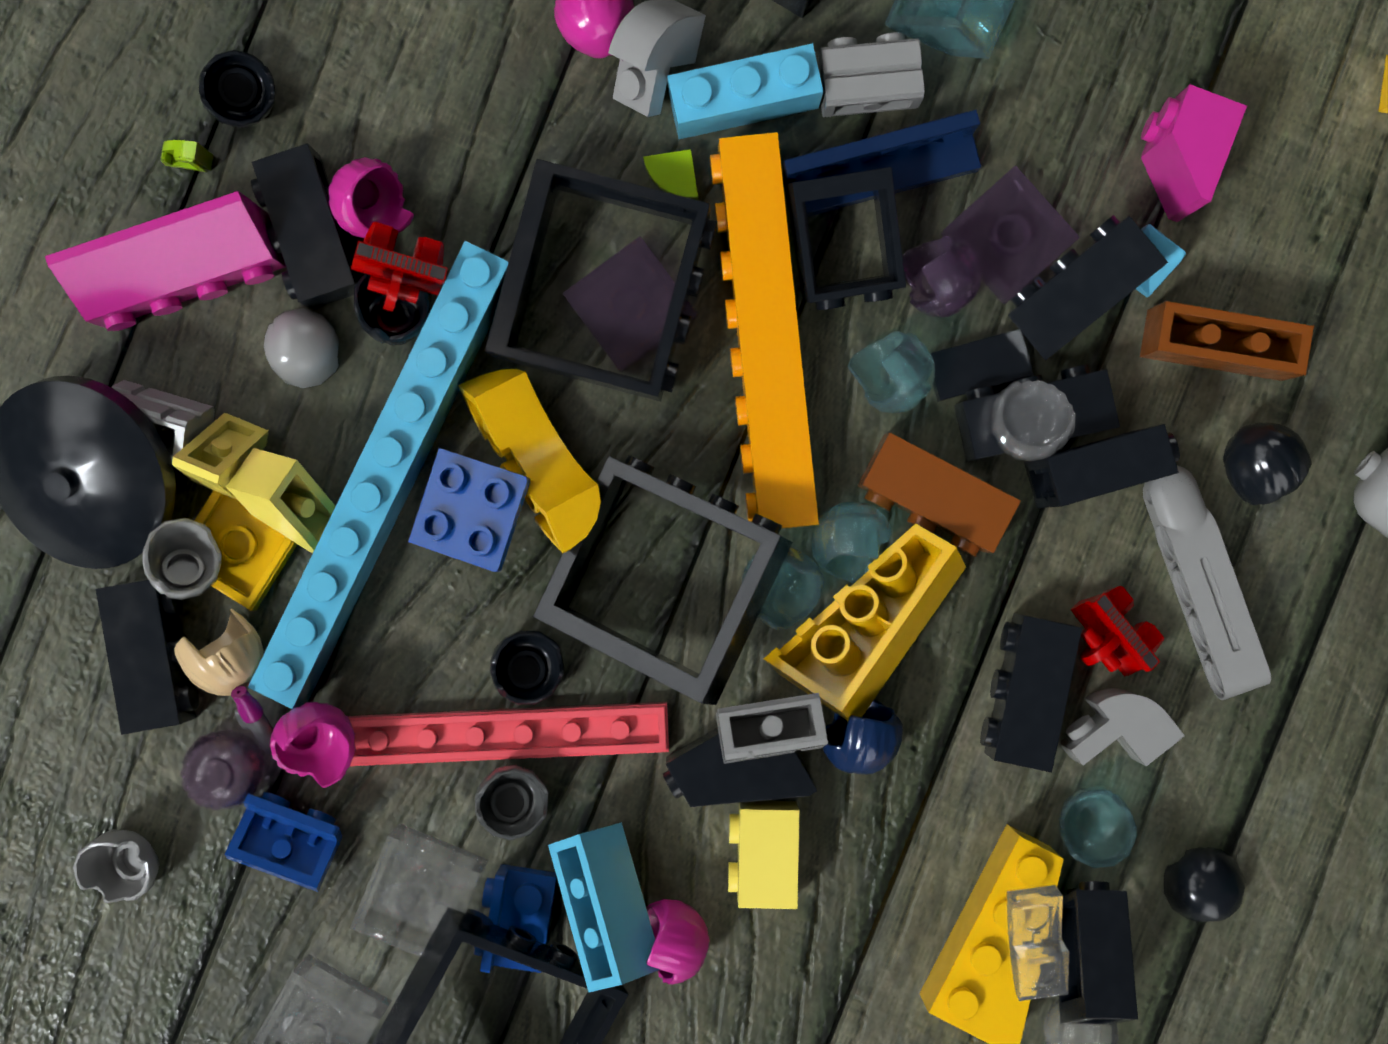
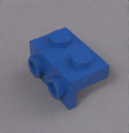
M263 792L261 798L247 794L243 802L246 810L224 854L226 858L319 892L342 840L340 828L334 825L336 819L315 809H309L307 814L289 809L291 803L288 800L269 792Z

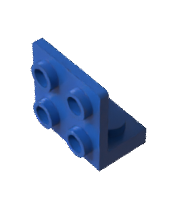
M439 448L408 542L492 572H500L530 485L529 477Z

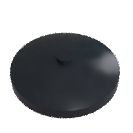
M54 376L46 378L13 393L0 407V504L11 522L40 550L62 562L78 567L91 569L111 568L128 563L143 554L149 533L164 521L171 520L176 500V481L170 455L160 434L148 417L132 401L115 389L101 382L79 376Z

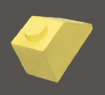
M257 448L252 449L226 486L252 516L311 553L314 552L336 507L298 460Z

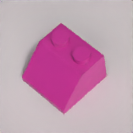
M1190 84L1175 98L1168 97L1159 112L1153 111L1150 114L1141 134V139L1147 141L1141 155V160L1169 220L1179 222L1211 202L1246 111V105Z

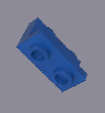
M501 864L495 874V878L487 877L482 907L490 908L488 917L493 921L494 925L507 930L510 926H518L531 933L536 938V941L547 945L557 883L556 873ZM478 947L474 949V955L482 956L480 972L490 973L493 966L541 973L539 970Z

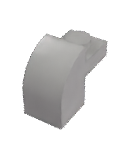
M648 0L635 6L618 26L608 52L620 59L613 99L647 117L660 115L670 67L696 62L706 15L675 0Z
M1110 688L1094 692L1084 698L1096 714L1092 717L1085 715L1073 722L1066 730L1068 736L1060 741L1059 744L1071 759L1084 766L1117 740L1131 759L1144 766H1148L1185 737V735L1167 712L1153 700L1128 690Z

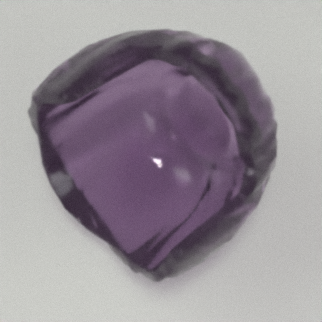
M947 235L909 249L902 255L905 278L912 289L909 295L911 297L910 303L921 313L933 317H950L960 312L962 308L970 304L976 297L981 286V264L976 252L965 239Z
M224 729L218 732L203 734L189 747L184 756L183 768L180 772L182 788L187 792V796L200 807L211 808L213 811L239 807L243 805L247 794L254 795L264 777L265 760L258 744L244 733Z

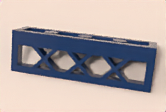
M977 109L784 160L782 177L788 203L787 184L891 167L894 192L896 194L978 172L981 168V163L973 133L980 125ZM873 191L805 201L807 217L873 200Z

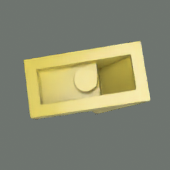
M223 413L173 456L172 465L191 481L235 499V496L226 486L253 448L262 450L266 447L269 430L228 413Z

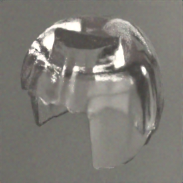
M1027 380L1021 384L1019 381H1014L1001 391L992 405V433L1000 448L1017 460L1036 461L1048 458L1056 453V451L1062 449L1075 431L1077 417L1073 411V405L1069 404L1064 392L1059 391L1055 385L1047 384L1044 381L1037 380L1032 382Z

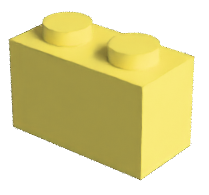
M762 800L740 802L738 814H729V843L738 844V862H728V892H737L738 908L798 909L800 810L796 801Z

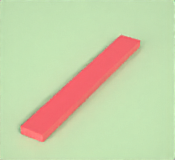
M667 702L348 716L355 733L356 747L350 766L669 752Z

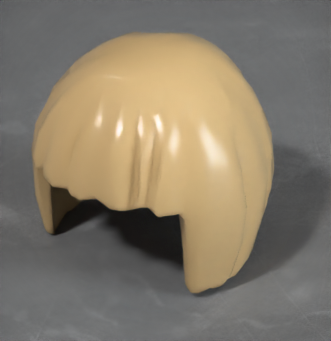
M230 609L231 615L225 632L215 641L198 650L186 637H182L174 648L175 656L191 682L198 688L218 696H231L232 690L238 686L248 688L264 655L261 639L257 631L234 609Z

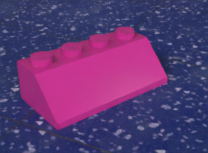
M239 191L45 256L48 267L84 320L104 327L107 331H119L132 327L137 323L135 318L149 313H153L154 316L174 313L182 309L181 302L199 297V300H211L228 293L227 287L243 281L247 285L266 282L274 277L273 271L286 267L282 253L277 254L274 251L268 238L266 227L272 224L268 212Z

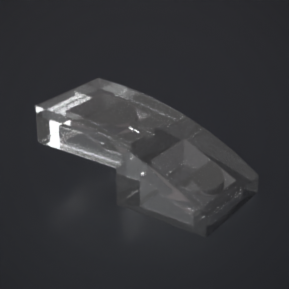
M1056 885L1007 891L1009 948L1015 992L1019 1001L1068 995L1069 950L1062 941L1063 895Z

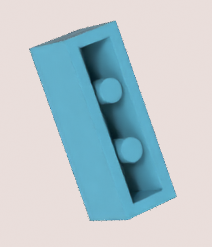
M813 43L667 75L668 94L679 140L819 109L824 92Z
M622 822L549 844L550 855L588 992L623 985L658 971L659 969L646 964L655 942V937Z

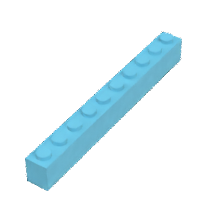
M464 241L250 681L249 689L291 709L309 701L460 390L458 385L464 382L492 325L508 261Z

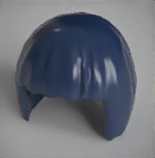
M875 699L862 717L851 715L847 721L835 713L833 722L826 725L828 744L823 747L824 753L831 763L841 771L864 775L876 773L884 769L897 755L902 742L903 724L893 709Z

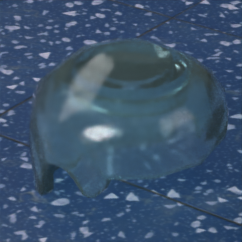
M1100 786L1079 789L1064 801L1058 818L1059 830L1069 854L1075 860L1092 868L1113 867L1130 855L1137 837V827L1127 803L1119 794H1114L1112 790Z

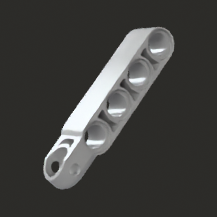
M1177 466L1179 473L1146 482L1143 487V499L1206 678L1215 695L1222 701L1270 684L1271 673L1218 525L1211 512L1206 508L1197 481L1192 473L1184 467Z

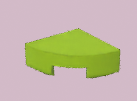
M167 140L163 142L161 162L165 166L201 172L211 171L213 154L198 142L185 140Z
M691 149L643 157L647 174L661 190L698 200Z

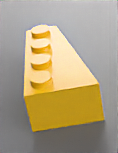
M915 523L868 565L869 570L850 587L845 585L833 596L835 601L813 620L808 618L795 630L797 634L781 649L776 647L763 659L779 675L807 694L819 693L821 703L848 721L851 715L862 717L965 570L966 565L957 547Z
M1006 824L919 993L928 1013L988 1044L1021 1043L1064 860L1049 845Z

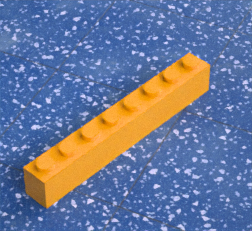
M778 132L719 138L718 154L710 155L712 184H722L723 202L715 203L717 232H727L728 251L720 252L723 281L732 280L734 298L725 300L727 327L728 329L737 328L739 347L730 348L732 375L733 377L742 376L744 396H736L735 405L738 426L747 425L749 444L740 445L743 474L752 473L754 489L752 493H745L748 521L752 522L756 513L782 525L781 529L819 525Z

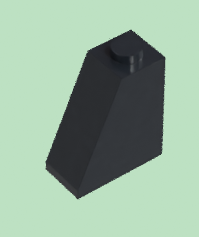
M718 727L666 757V766L669 770L663 773V777L674 797L678 799L684 796L690 807L804 797L817 792L814 782L796 751L794 753L724 764Z

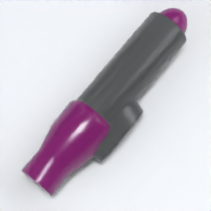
M245 686L236 687L232 690L231 696L236 703L235 716L238 723L243 729L251 730L266 754H272L270 739L273 727L265 716L262 706Z

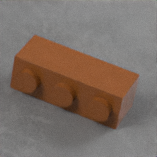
M1165 301L1147 310L1140 357L1284 381L1306 375L1314 326Z
M890 432L883 435L857 485L859 488L867 491L864 500L890 512L893 505L910 514L907 519L908 523L912 525L916 523L931 533H934L935 529L938 528L952 535L953 538L950 544L974 557L977 556L979 550L986 553L995 552L1021 500Z

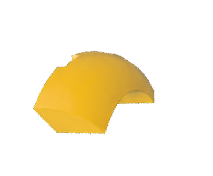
M501 369L480 375L458 385L484 440L488 439L499 457L502 458L504 456L507 461L502 463L500 468L529 477L530 485L525 501L534 513L540 512V514L534 517L537 525L562 553L572 549L587 537L597 521L601 504L599 487L582 469L559 437L545 413L526 371Z

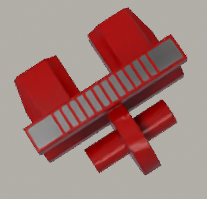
M373 222L364 241H358L351 270L371 275L367 290L386 295L383 309L393 312L397 299L416 304L420 290L438 295L441 285L445 282L448 270L447 267L442 266L444 243L428 237H418L413 256L410 257L393 251L398 230L386 224Z
M1117 586L1099 595L1080 600L1070 610L1085 627L1081 632V637L1089 646L1080 656L1082 661L1087 666L1101 661L1109 672L1118 669L1125 677L1140 670L1152 671L1160 663L1159 659L1155 656V652L1164 641V636L1154 624L1148 621L1137 623L1134 627L1129 624L1124 615L1134 607V599L1123 586Z

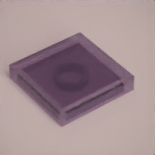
M1016 165L940 233L1003 304H1006L1080 238Z
M639 236L563 292V295L620 373H622L659 345L675 282L641 236ZM688 301L684 314L692 316L693 320L698 317V313Z

